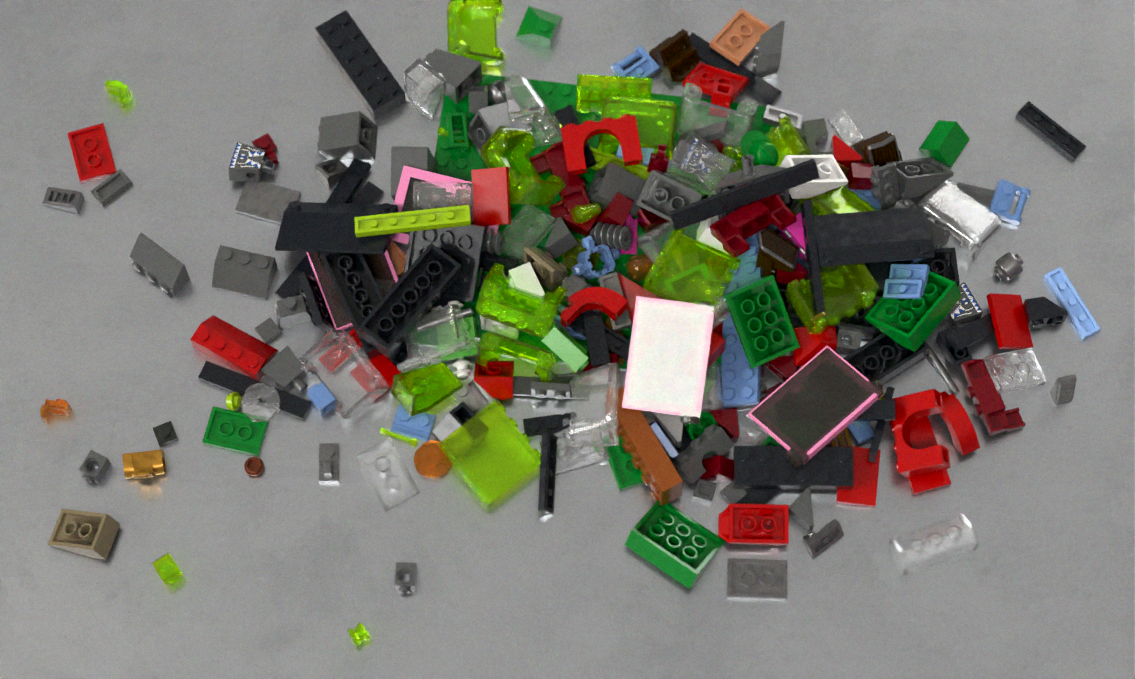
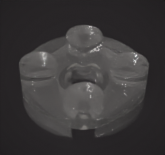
M257 383L248 387L243 395V399H241L244 414L253 422L271 420L280 412L281 400L277 390L264 383ZM258 399H262L263 401L266 400L264 406L260 407L256 405L258 403Z

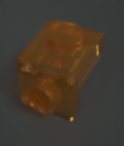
M46 399L45 404L41 406L40 416L44 423H49L51 413L70 417L72 408L65 400L56 399L54 401Z

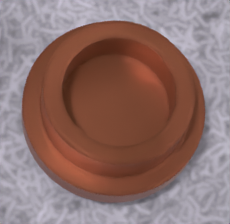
M250 457L246 460L244 468L247 474L257 476L264 470V463L259 457Z

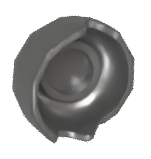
M502 80L495 81L488 87V96L494 105L515 100L511 90Z

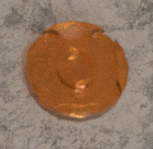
M438 441L425 442L415 452V469L426 479H440L447 475L452 468V455Z

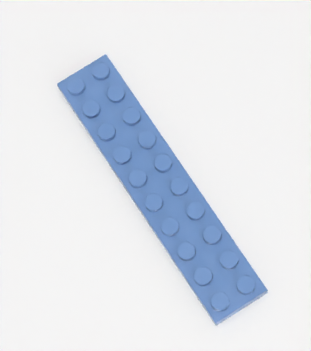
M759 232L745 239L749 243L750 250L735 259L732 256L730 258L725 256L724 295L762 277L763 268L756 267L759 251L757 240ZM724 299L722 337L725 340V351L722 353L720 406L728 408L760 404L761 365L753 369L750 368Z

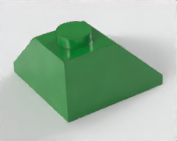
M528 6L516 38L550 49L563 17Z

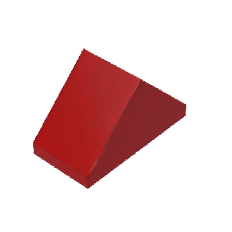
M834 135L832 137L831 151L838 163L849 168L851 163H862L863 157L838 136Z

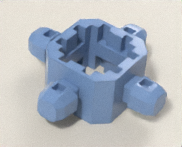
M592 236L582 238L583 248H586V250L578 254V264L572 267L573 274L577 276L583 274L585 278L593 279L613 271L615 267L614 260L620 256L619 249H609L604 244L595 246ZM594 252L601 253L599 257L601 262L604 261L605 263L602 265L603 269L597 272L591 270L593 266L591 261L588 262L587 260L590 258L589 255Z

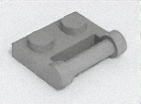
M474 372L449 389V393L459 405L464 402L477 417L499 403L497 398L490 396L474 381ZM474 383L487 400L485 404H482L469 385Z

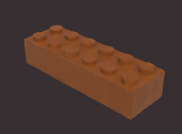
M623 386L605 395V403L603 404L605 408L604 415L607 421H611L614 425L613 431L615 435L621 437L622 441H624L622 446L627 454L631 453L634 467L640 469L644 484L646 486L649 485L652 490L650 491L652 498L663 506L682 496L683 481L641 410L622 407L625 388Z

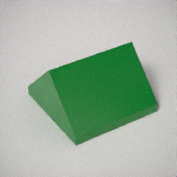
M938 120L920 146L919 151L935 158L951 169L970 138L956 121Z

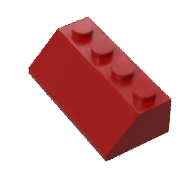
M214 315L202 322L190 339L193 348L257 381H260L262 378L261 369L279 352L272 346Z

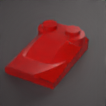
M729 504L719 514L718 536L730 544H760L777 547L788 545L789 505Z

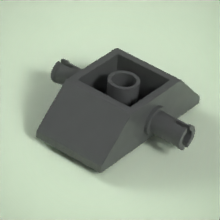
M743 155L741 157L742 170L725 174L716 185V194L784 170L786 167L754 166V157L746 155L745 159ZM789 189L777 193L784 204L790 203ZM739 208L718 215V219L724 218Z

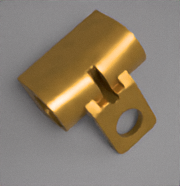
M162 449L122 454L126 479L150 478L166 473L165 457Z

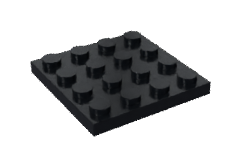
M471 224L467 226L411 231L404 273L432 243L462 265L460 275L442 296L471 303L475 302L487 227Z

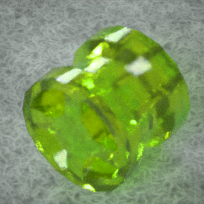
M361 622L354 629L350 628L347 630L356 647H359L361 642L371 639Z

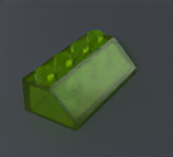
M577 74L576 111L582 113L650 115L652 78Z

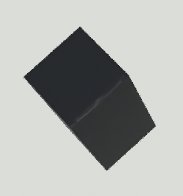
M405 341L391 359L394 366L400 370L404 368L415 351L414 347Z

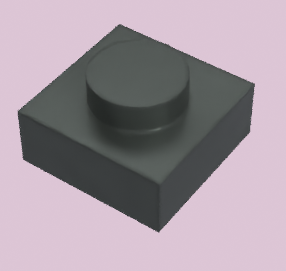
M171 421L153 428L160 447L178 441Z

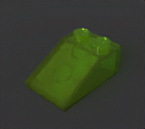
M441 362L394 375L391 394L407 413L413 416L429 411L463 388V384L447 365Z

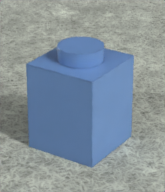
M323 382L314 384L309 388L307 392L308 399L321 416L337 406L335 397Z

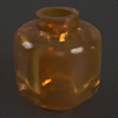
M647 254L631 257L629 262L626 263L629 277L639 281L652 277L653 270H656L654 259H650Z

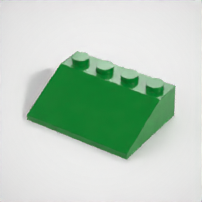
M929 271L927 284L921 299H884L882 296L865 316V319L901 346L916 352L962 296L956 282Z
M773 275L755 279L724 295L751 369L800 347Z
M657 501L633 527L625 545L690 589L705 571L725 541L670 503L661 506Z

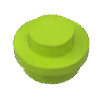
M232 392L227 395L226 406L228 409L238 411L242 406V397L238 392Z

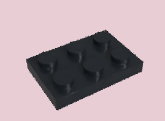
M305 272L299 274L300 282H298V285L305 294L306 299H304V302L312 313L310 316L314 326L321 328L322 331H326L329 334L335 333L334 324L317 280Z

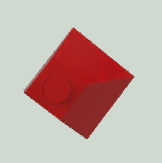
M818 324L793 328L800 346L793 350L794 366H804L827 345L834 351L837 348L836 327ZM827 360L823 364H826V366L829 368L831 362Z
M476 361L474 381L493 398L500 400L513 398L514 361Z

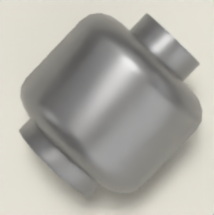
M1008 252L995 262L996 267L994 269L1002 280L1010 281L1023 271L1022 264L1024 262L1018 254L1014 256Z

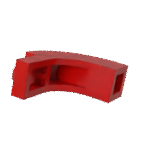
M715 82L709 114L728 118L732 103L733 85Z
M589 287L579 290L568 298V307L560 314V324L567 328L580 314L588 310L602 311L612 320L616 321L628 309V300L608 288Z
M946 391L941 392L944 412L939 414L950 431L954 447L963 456L979 449L980 445L977 434L964 407L953 393L949 395Z

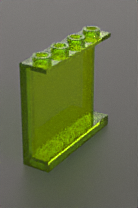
M684 228L677 231L674 229L647 273L643 289L670 301L715 306L716 308L717 298L723 296L726 289L725 284L731 282L733 270L737 271L740 266L741 260H739V256L734 259L729 254L683 235Z
M495 400L438 444L439 448L485 507L540 465L541 462L540 452L529 445V438L524 433L521 434L515 420L513 418L509 419L505 414L506 409Z

